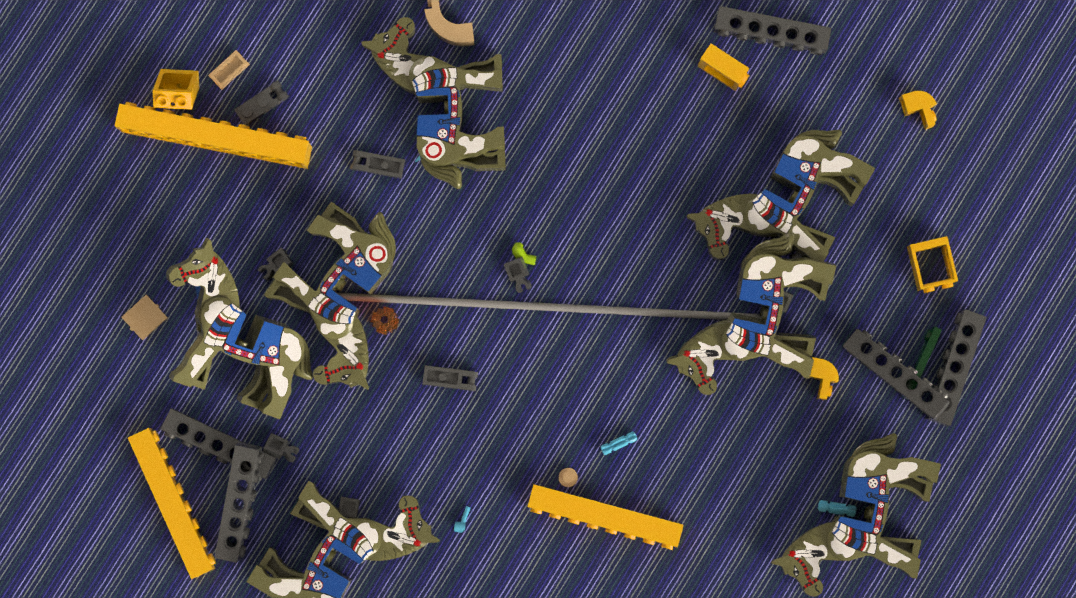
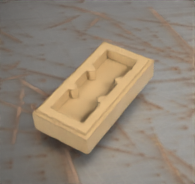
M235 50L208 76L223 90L250 64Z

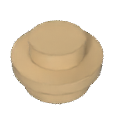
M565 468L561 470L559 482L563 486L572 487L576 484L578 475L574 469Z

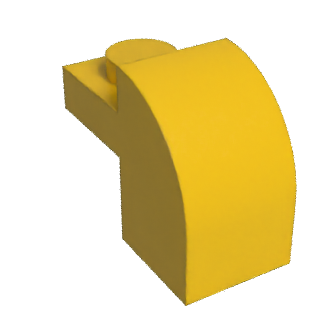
M913 91L901 95L899 101L904 116L919 112L925 130L935 125V121H937L936 115L930 108H933L937 103L930 94L924 91Z
M812 357L814 362L810 378L820 380L817 399L827 400V396H831L833 388L830 382L838 383L839 381L838 372L829 361Z

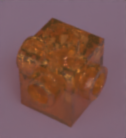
M383 306V309L378 308L377 312H373L370 322L373 323V328L376 329L377 333L387 335V332L393 333L394 329L397 330L400 319L397 318V313H394L395 309ZM386 316L388 318L387 323H382L381 318Z

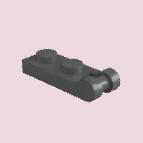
M275 81L268 88L234 109L244 125L252 123L289 98L287 92L282 90V85L279 81ZM273 92L277 94L275 99H272L270 96Z
M353 150L352 156L354 159L353 163L350 164L351 170L402 179L405 159ZM361 158L366 159L365 165L360 164Z
M425 365L422 385L476 391L475 380L478 378V372ZM462 376L468 377L467 384H462Z

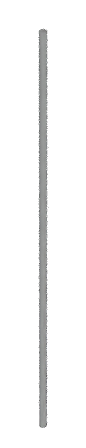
M337 293L347 301L717 320H727L731 315L730 312ZM737 313L760 319L762 317L760 314Z

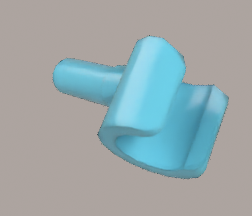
M466 506L461 522L455 521V532L462 533L465 531L470 507Z

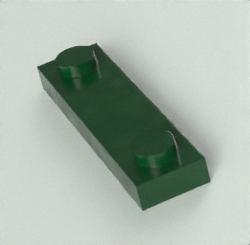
M933 327L931 330L928 329L924 336L925 344L914 365V369L918 372L916 375L919 378L941 334L942 329L938 327ZM910 381L907 384V388L914 390L918 383Z

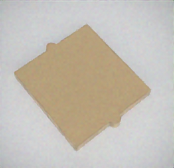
M145 295L122 316V319L130 326V330L134 331L142 340L168 318L159 309V305L155 304L148 295Z

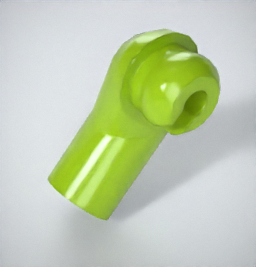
M516 242L512 247V253L515 258L523 257L525 264L535 265L537 256L526 254L523 244Z

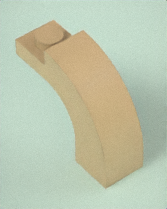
M427 0L428 7L432 8L424 9L429 27L438 38L455 46L475 45L472 23L454 24L447 21L441 14L439 0Z

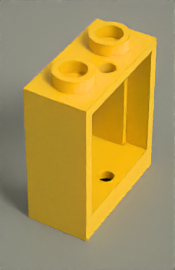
M712 43L701 57L697 66L734 91L738 87L742 88L750 76L747 74L749 70L747 66Z
M160 69L153 88L154 108L192 110L199 91V71Z
M947 236L907 246L917 291L923 290L924 293L935 291L934 287L942 286V289L954 287L953 283L957 282L958 278ZM941 247L949 279L923 284L916 252Z

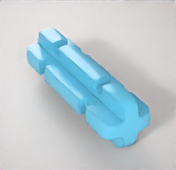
M632 431L626 434L627 436L623 435L610 441L609 444L602 445V453L607 455L612 450L616 451L628 445V443L637 441L635 432Z
M820 500L818 503V510L821 512H826L827 510L828 513L840 515L845 513L847 516L852 517L856 514L855 505L848 504L846 506L843 503L831 501L828 503L825 500Z

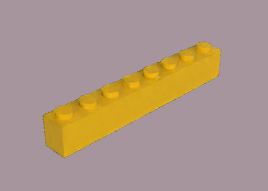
M147 428L128 437L190 578L194 579L215 569V558L206 549L208 543L205 537L201 536L198 531L200 525L197 519H193L191 516V505L182 496L184 490L181 484L177 483L174 478L176 472L173 466H169L167 463L168 455L164 447L161 448L158 443L160 437L157 431Z
M534 484L528 507L531 508L530 512L542 514V511L550 513L549 517L559 520L561 516L567 517L570 523L579 525L580 521L587 523L586 527L598 530V526L606 528L605 532L615 535L619 531L625 533L624 537L635 540L636 536L641 537L644 543L652 545L656 541L662 543L661 547L670 550L673 549V546L678 547L684 526L683 524Z

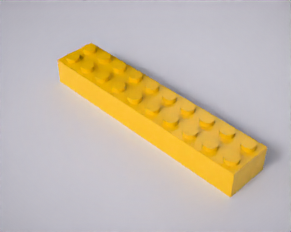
M126 102L125 105L119 104L115 127L122 133L308 169L312 146L306 140V137L295 135V138H291L283 132L271 134L268 133L269 130L257 128V131L251 130L249 126L242 124L235 127L227 121L215 123L210 118L201 117V119H195L193 115L182 113V116H179L171 110L163 109V112H159L154 107L144 106V108L137 107V104Z

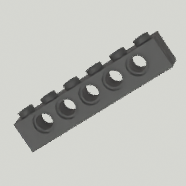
M719 6L714 32L722 37L732 35L742 41L752 39L758 44H766L768 42L773 43V46L778 48L788 46L792 47L794 51L802 52L803 50H809L811 54L822 55V53L825 54L828 50L832 28ZM737 21L740 27L732 28L730 22ZM755 24L758 27V31H750L749 25ZM774 28L777 34L771 36L768 34L767 29ZM786 32H793L795 39L787 38ZM811 35L814 38V42H806L805 36Z
M966 309L962 310L961 313H957L954 321L957 324L955 331H951L948 339L951 342L949 349H945L942 357L945 360L943 367H939L936 375L939 378L937 385L932 387L937 392L940 389L948 395L947 400L950 404L936 421H933L927 415L925 419L947 427L951 426L987 318L986 316ZM964 326L970 329L969 336H965L962 333ZM958 344H961L964 347V353L962 355L957 353L956 346ZM952 362H955L958 365V371L956 373L952 372L950 369V364ZM946 380H949L952 383V389L950 391L944 388V382Z
M856 329L843 345L844 350L933 421H936L950 404L947 400L948 395L940 389L938 392L933 389V384L925 377L923 379L919 378L916 375L918 372L910 365L905 367L901 363L903 360L894 353L890 355L886 351L888 348L878 341L876 344L871 340L873 336L866 330L861 332L859 329ZM865 345L872 346V351L868 354L862 352V348ZM880 357L887 358V363L883 366L877 364V360ZM895 369L902 370V375L898 378L892 376V372ZM910 381H916L918 386L916 389L910 390L907 388V384ZM925 393L933 395V399L930 402L922 400Z
M171 408L161 427V430L165 431V436L173 440L175 437L182 439L181 443L190 448L193 445L199 447V452L207 456L211 453L217 456V461L227 464V462L232 463L231 452L237 443L242 442ZM182 424L188 426V432L184 435L179 432V427ZM199 432H203L206 436L202 443H199L196 439ZM217 440L223 443V448L220 451L214 449V443ZM261 451V453H264L263 461L258 466L260 481L262 478L268 479L277 458ZM243 461V466L246 469H251L248 461Z
M243 442L235 445L214 558L237 563L245 556L246 546H244L245 539H248L250 528L247 525L248 520L251 521L253 515L251 504L255 501L257 494L254 488L255 483H258L260 478L258 466L262 464L264 453H261V446ZM243 461H248L251 464V469H246L243 466ZM240 480H245L248 487H241ZM236 499L243 500L244 507L238 506ZM233 517L238 518L241 525H235ZM234 536L237 539V544L231 543L229 537Z

